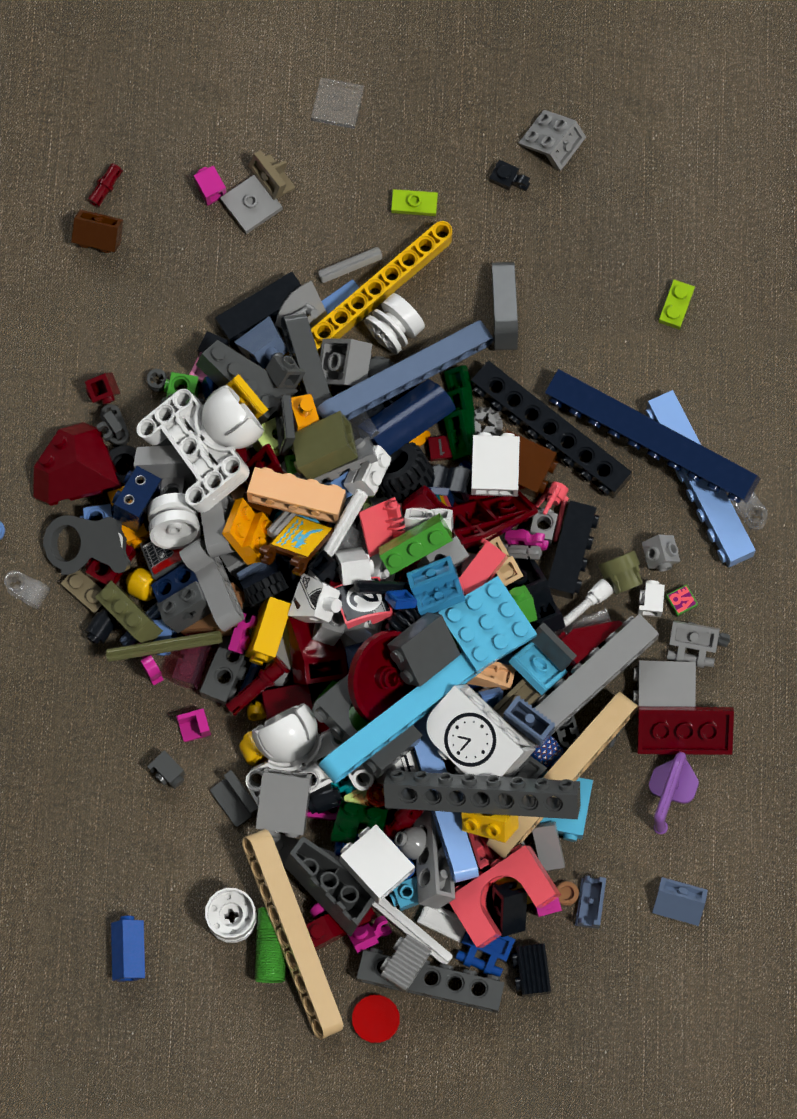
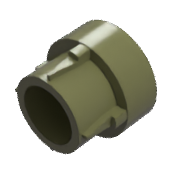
M635 550L598 565L603 579H607V582L611 584L615 595L643 584L638 566L640 562Z

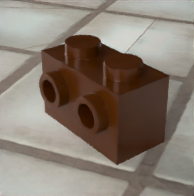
M80 209L74 217L71 243H76L84 248H97L105 253H115L121 244L124 219Z

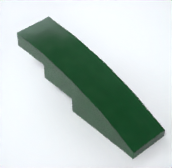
M461 365L444 372L448 387L447 394L456 408L455 411L444 418L453 460L473 454V435H475L474 406L467 365Z

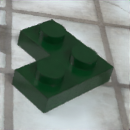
M341 801L332 830L331 841L346 844L351 842L354 844L359 829H365L368 826L371 829L377 825L383 831L388 810Z

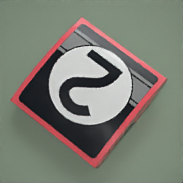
M371 577V581H381L380 577ZM340 584L334 587L340 590L339 600L342 602L340 611L348 629L369 620L372 624L392 617L394 614L391 605L385 600V594H357L354 591V584L344 586Z

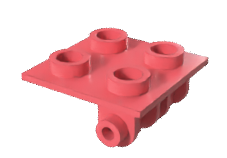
M395 497L359 512L369 557L378 554L380 546L405 533V530H403L405 524L401 523L404 521L400 511L401 505L397 503Z

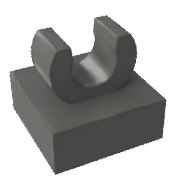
M110 410L103 415L105 422L97 425L98 431L105 428L109 430L103 436L104 440H110L113 435H115L117 440L124 437V429Z

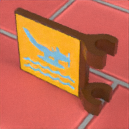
M295 515L270 544L261 546L259 554L264 555L261 563L271 565L276 553L292 558L290 564L296 566L292 570V574L302 576L308 562L330 538L334 528Z

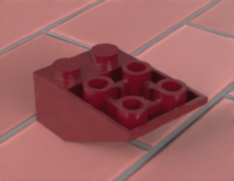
M288 616L287 626L294 684L307 685L343 679L348 674L346 653L341 639L338 640L334 647L312 640L315 623H305Z

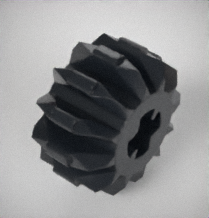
M399 609L397 612H394L392 617L388 618L389 622L385 625V631L403 632L421 618L418 609Z

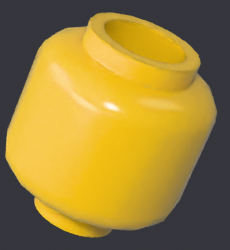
M138 568L127 576V591L131 596L148 602L156 598L151 584L156 582V580L153 579L150 571Z
M252 731L246 733L239 744L240 752L249 765L257 766L269 760L255 746Z

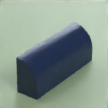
M427 379L360 425L358 429L361 438L364 439L369 436L373 446H381L390 456L405 443H409L455 411L456 408L447 392L437 383Z

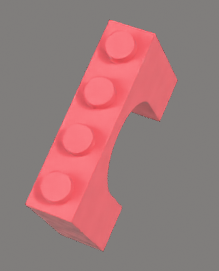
M520 844L510 851L511 855L504 860L499 858L492 862L489 870L484 873L483 871L479 872V877L472 878L471 882L465 886L461 884L455 887V899L449 902L477 948H484L502 935L486 907L488 890L499 879L512 877L520 882L537 908H543L561 896L531 846H522Z

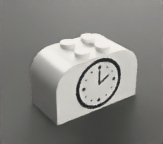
M467 684L454 685L432 710L427 720V734L432 743L439 749L437 752L445 760L448 761L450 759L456 765L455 770L460 775L474 774L478 776L497 775L499 777H509L518 770L535 750L529 742Z

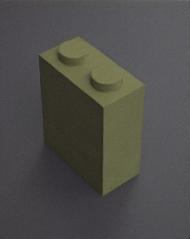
M341 411L295 432V440L291 447L296 457L294 465L297 472L303 474L307 479L319 477L358 458L351 423Z

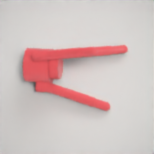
M556 481L552 482L550 488H546L543 495L535 503V506L539 508L545 499L548 501L543 510L544 515L548 513L552 504L558 506L561 503L554 532V542L558 541L565 507L569 500L566 496L569 489Z

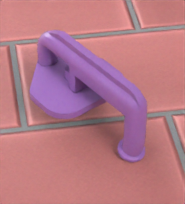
M678 752L673 760L656 767L649 781L651 793L660 797L654 815V831L658 834H664L668 830L665 819L671 801L681 804L691 802L699 785L698 778L688 763L684 752Z

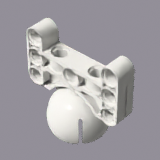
M228 385L221 386L213 391L207 398L204 406L189 390L180 389L143 418L137 425L138 435L150 445H158L166 438L172 443L198 480L186 491L185 500L191 507L201 513L210 510L246 481L250 470L235 449H242L252 445L264 432L262 425L245 403L239 404L240 397ZM196 447L195 451L190 454V451ZM212 458H214V459L216 460V462L218 463V465L215 464V462L212 460ZM239 466V467H238V470H237L236 472L232 473V472H233V469H234L235 467ZM220 481V484L214 488L215 484ZM202 495L201 500L196 503L197 498Z
M305 703L293 706L265 721L264 726L261 724L252 730L255 746L262 755L269 759L253 767L246 776V785L257 806L259 805L261 783H255L252 780V774L258 773L262 776L265 768L314 774L317 781L311 783L310 793L332 782L319 767L321 762L319 759L330 754L343 742L334 738L330 729L321 734L318 733V725L314 713ZM363 764L348 775L354 787L363 791L368 790L375 779L374 774H369L363 767ZM359 773H366L370 777V781L362 783L358 780L357 775Z

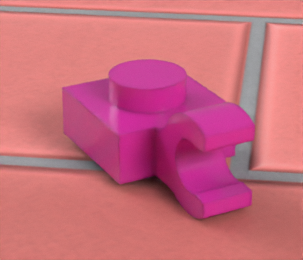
M252 615L249 623H246L245 619L238 623L237 627L234 628L228 650L244 654V650H247L250 644V632L248 631L257 625L258 617Z
M385 916L378 917L374 921L373 926H370L368 923L357 927L352 936H349L357 953L379 943L378 938L392 933L389 925L382 927L388 923Z

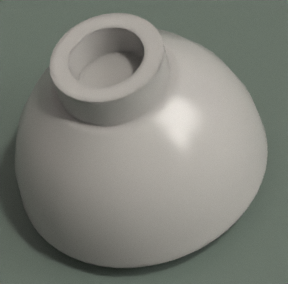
M413 826L398 832L394 842L407 858L415 860L423 853L427 838L423 828Z

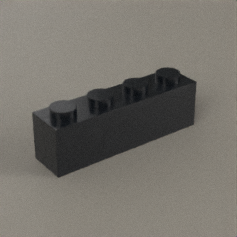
M293 272L288 273L215 317L216 325L224 338L228 340L230 347L235 344L234 341L267 317L276 322L278 312L284 301L293 291L301 286Z
M570 500L548 580L552 595L573 600L574 593L579 594L582 580L578 579L580 571L585 572L588 562L584 555L586 550H591L594 537L590 536L591 529L597 528L599 515H595L597 507Z

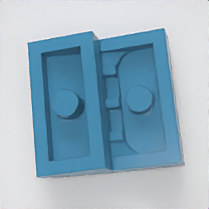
M451 556L406 573L411 591L417 600V608L421 617L427 612L436 613L466 601Z

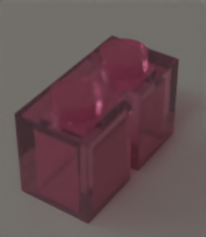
M211 645L181 650V658H178L172 675L174 684L197 690Z

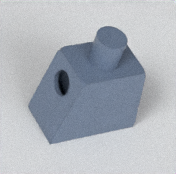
M267 317L234 341L244 357L263 369L267 367L275 354L283 353L285 355L288 352L280 332L270 317Z

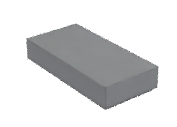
M556 822L538 824L532 833L541 864L546 871L565 868V860Z

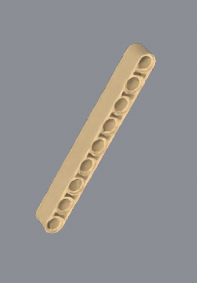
M618 692L543 778L548 780L569 779L577 781L638 710V705L623 693ZM518 816L519 828L506 843L489 839L486 845L505 859L511 855L510 851L514 847L520 845L544 817Z
M266 829L248 835L242 839L244 852L311 1028L318 1039H324L343 1030L341 1015L272 835Z

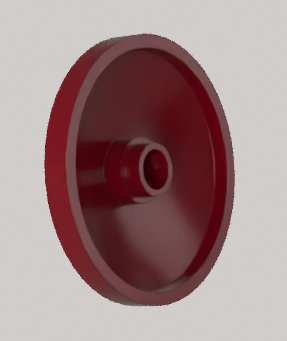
M387 630L372 635L362 643L351 661L348 673L349 696L355 710L368 722H372L417 687L406 684L401 679L399 668L390 656L391 652L387 644L402 632Z

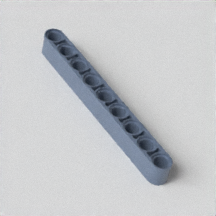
M481 320L329 398L321 403L316 410L322 419L341 411L348 420H351L487 348L493 343L494 338Z

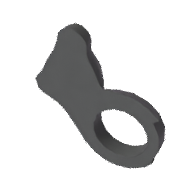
M64 515L54 519L46 529L43 547L45 548L47 558L53 566L61 569V575H70L77 572L90 558L107 564L115 573H124L131 566V562L126 554L127 539L122 531L121 521L116 518L106 517L99 521H92L76 516ZM68 526L74 527L81 538L79 553L71 561L64 560L57 548L58 537L62 530Z

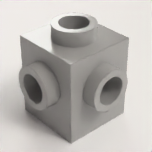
M659 534L642 542L648 569H658L659 572H664L672 569V565L680 562L674 535Z

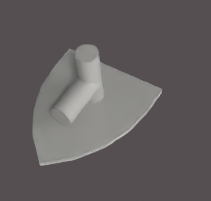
M311 280L293 291L284 301L277 315L276 326L281 327V318L284 316L305 313L310 328H313L328 315Z

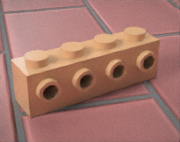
M255 467L247 490V499L251 503L336 524L344 508L346 490L334 484L329 486L320 484L314 479L305 480L297 478L291 473L281 474L274 472L270 468Z

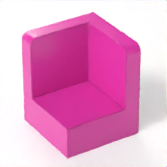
M204 708L176 716L184 742L211 735Z

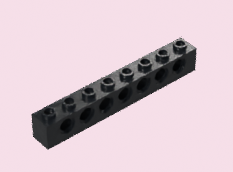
M489 360L471 380L472 392L478 398H485L490 402L489 405L492 409L499 413L503 412L508 416L507 419L511 424L516 427L519 425L526 430L525 433L532 440L537 439L544 444L543 447L556 452L565 466L568 468L573 467L579 472V476L583 480L594 483L602 495L606 497L609 495L614 498L630 480L632 471ZM499 386L502 390L499 393H493L490 388ZM517 400L520 404L512 407L508 404V401ZM532 413L537 416V419L530 421L525 416ZM551 427L555 430V433L548 435L543 430ZM569 441L573 444V447L566 449L562 447L561 443ZM587 455L591 458V461L584 463L580 461L579 457ZM605 469L609 472V475L601 477L597 471Z

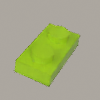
M673 280L658 323L680 330L695 286Z

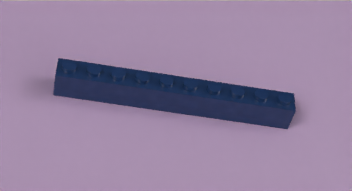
M560 369L557 370L545 391V394L550 397L549 402L560 408L562 404L570 408L568 410L569 413L578 418L581 415L589 418L588 423L599 429L601 425L608 428L607 433L613 437L620 439L622 436L628 439L627 444L638 450L640 447L647 449V455L658 461L660 457L667 460V465L677 471L680 468L688 472L687 476L697 482L700 479L708 482L707 487L718 493L720 490L728 493L727 498L738 504L740 501L748 503L761 480L758 475Z

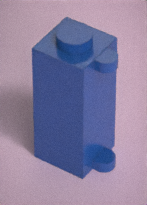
M121 916L119 921L111 923L112 981L125 982L144 979V920H134V916Z

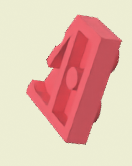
M468 833L480 870L491 868L490 864L502 858L486 845L489 838Z

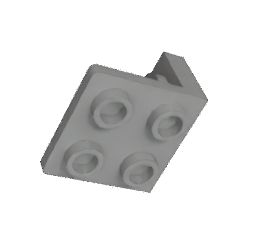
M543 110L519 141V144L527 149L545 154L554 169L561 171L585 140L586 136L576 120Z

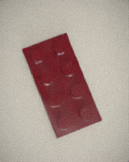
M638 706L637 753L677 754L678 752H684L685 754L732 755L734 708Z

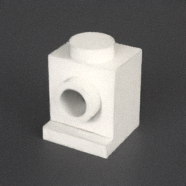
M647 580L645 582V589L640 590L639 604L643 605H639L638 614L661 617L665 585L659 584L660 582L654 580Z

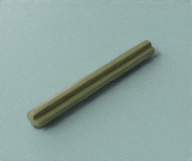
M213 631L107 649L106 658L107 661L112 662L219 644L223 641L221 631Z

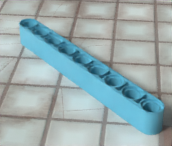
M463 652L460 653L461 655L421 687L417 686L328 754L319 763V767L334 784L338 783L433 710L454 685H464L482 671L476 673Z

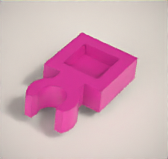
M517 529L508 530L505 534V539L509 546L511 544L529 545V548H531V545L540 546L541 550H547L549 544L548 540H544V533L532 535L529 531Z

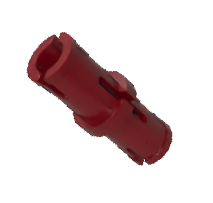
M111 163L103 177L97 180V186L87 201L99 208L106 195L114 189L113 185L123 170L118 165Z

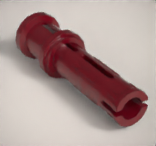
M276 655L271 664L265 669H260L259 673H257L258 676L225 704L226 707L236 716L264 689L273 687L279 677L284 673H289V668Z

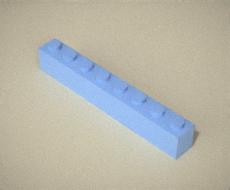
M673 390L648 401L647 410H645L646 416L700 444ZM682 468L679 471L676 470L680 482L684 481L688 488L686 493L689 500L695 502L698 508L696 512L700 521H705L708 527L707 534L712 543L715 542L719 548L717 553L721 562H726L729 568L753 557L756 550L731 501L727 498L726 492L720 490L718 493L708 488V482L702 479L699 482L687 476L688 472Z

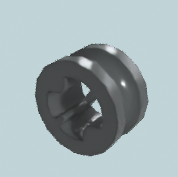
M161 369L151 370L147 375L149 388L156 392L164 390L167 379L166 373ZM153 377L163 378V380L161 379V384L151 383V381H154Z

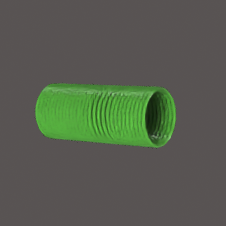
M266 907L258 908L255 950L256 974L254 980L262 983L285 982L286 959L277 936L273 935L276 933Z

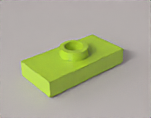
M393 189L391 213L436 216L438 193Z

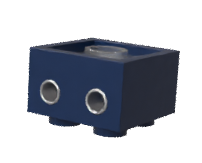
M136 466L133 472L129 471L123 483L125 486L122 492L118 490L112 500V503H114L112 511H114L113 518L120 520L123 525L138 532L148 516L147 507L149 503L160 495L162 479Z

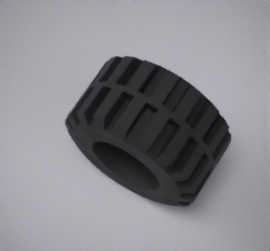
M405 443L400 449L390 455V465L381 484L378 486V490L383 497L388 499L395 497L398 503H403L405 498L423 485L427 486L431 483V477L434 473L432 471L433 468L416 443Z

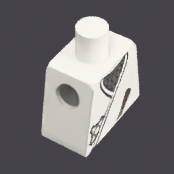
M303 574L300 577L287 616L305 623H329L333 613H338L342 608V602L339 600L340 590L319 579Z

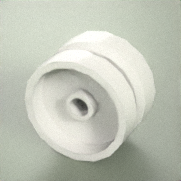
M163 494L149 503L147 507L149 535L151 542L155 546L170 550L182 549L199 539L201 535L199 512L186 502L185 494Z

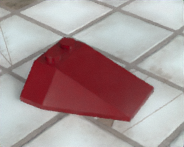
M519 490L518 497L470 495L468 502H454L453 508L448 507L450 510H453V515L455 516L452 537L457 536L467 552L474 551L483 545L480 542L483 538L490 541L538 513V508Z

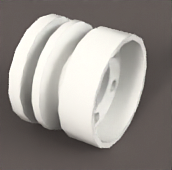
M392 293L381 303L384 312L375 309L372 312L373 316L369 315L364 319V322L378 343L391 353L398 354L402 350L401 346L405 347L408 344L405 335L415 338L425 328V324L417 311L404 298Z
M224 888L217 891L209 898L205 907V918L210 931L217 939L223 942L238 943L246 940L256 927L257 912L253 901L244 891L237 888ZM230 912H234L235 916H238L233 923L226 919L229 917Z

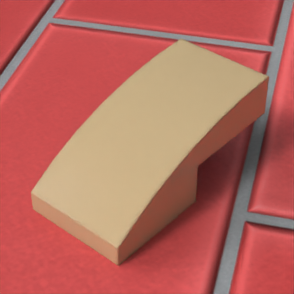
M498 536L490 540V543L508 557L494 577L498 576L505 586L523 577L515 559L508 554L500 537ZM484 544L477 548L478 551L482 549Z

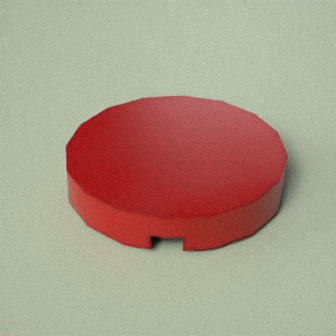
M370 995L363 998L355 1006L352 1013V1025L356 1034L362 1040L371 1044L382 1043L390 1040L396 1034L400 1025V1014L396 1005L389 998L382 995Z

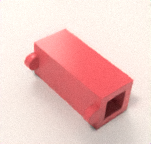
M484 538L480 541L484 546L459 577L465 596L489 582L508 559L504 552Z

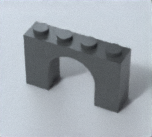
M348 674L316 700L312 708L316 719L321 723L324 722L329 727L333 737L341 740L343 743L358 732L352 726L349 719V710L353 707L348 691ZM412 725L365 761L363 767L369 774H374L378 779L419 743L423 735Z

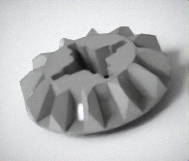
M481 406L474 410L475 435L482 433L481 424L478 422H483L487 416L488 424L491 426H486L483 432L491 433L492 436H499L503 428V420L499 412H496L491 407Z

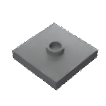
M255 174L220 197V201L246 234L283 210L282 205L277 199L274 200Z

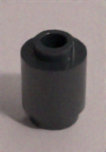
M105 609L97 612L84 630L87 633L86 638L96 645L99 642L104 644L115 628L117 619Z
M328 784L310 793L309 809L312 814L316 812L320 814L340 806L339 801L342 800V795L338 786L333 787L332 784Z

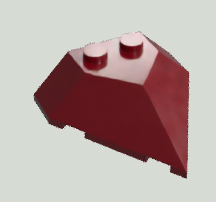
M82 422L57 431L34 465L33 497L36 500L53 506L57 505L61 500L69 499L72 501L103 493L104 489L113 488L116 490L122 488L115 474L116 469L108 448L102 439L103 434L97 430V427Z

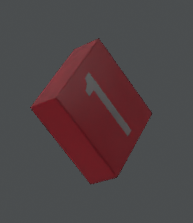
M448 435L428 437L431 462L453 459Z

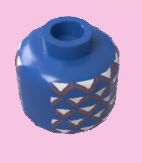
M551 735L542 747L538 746L530 756L550 770L564 754V748Z

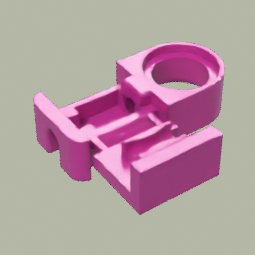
M151 655L142 656L141 664L152 684L156 685L163 681L161 671Z

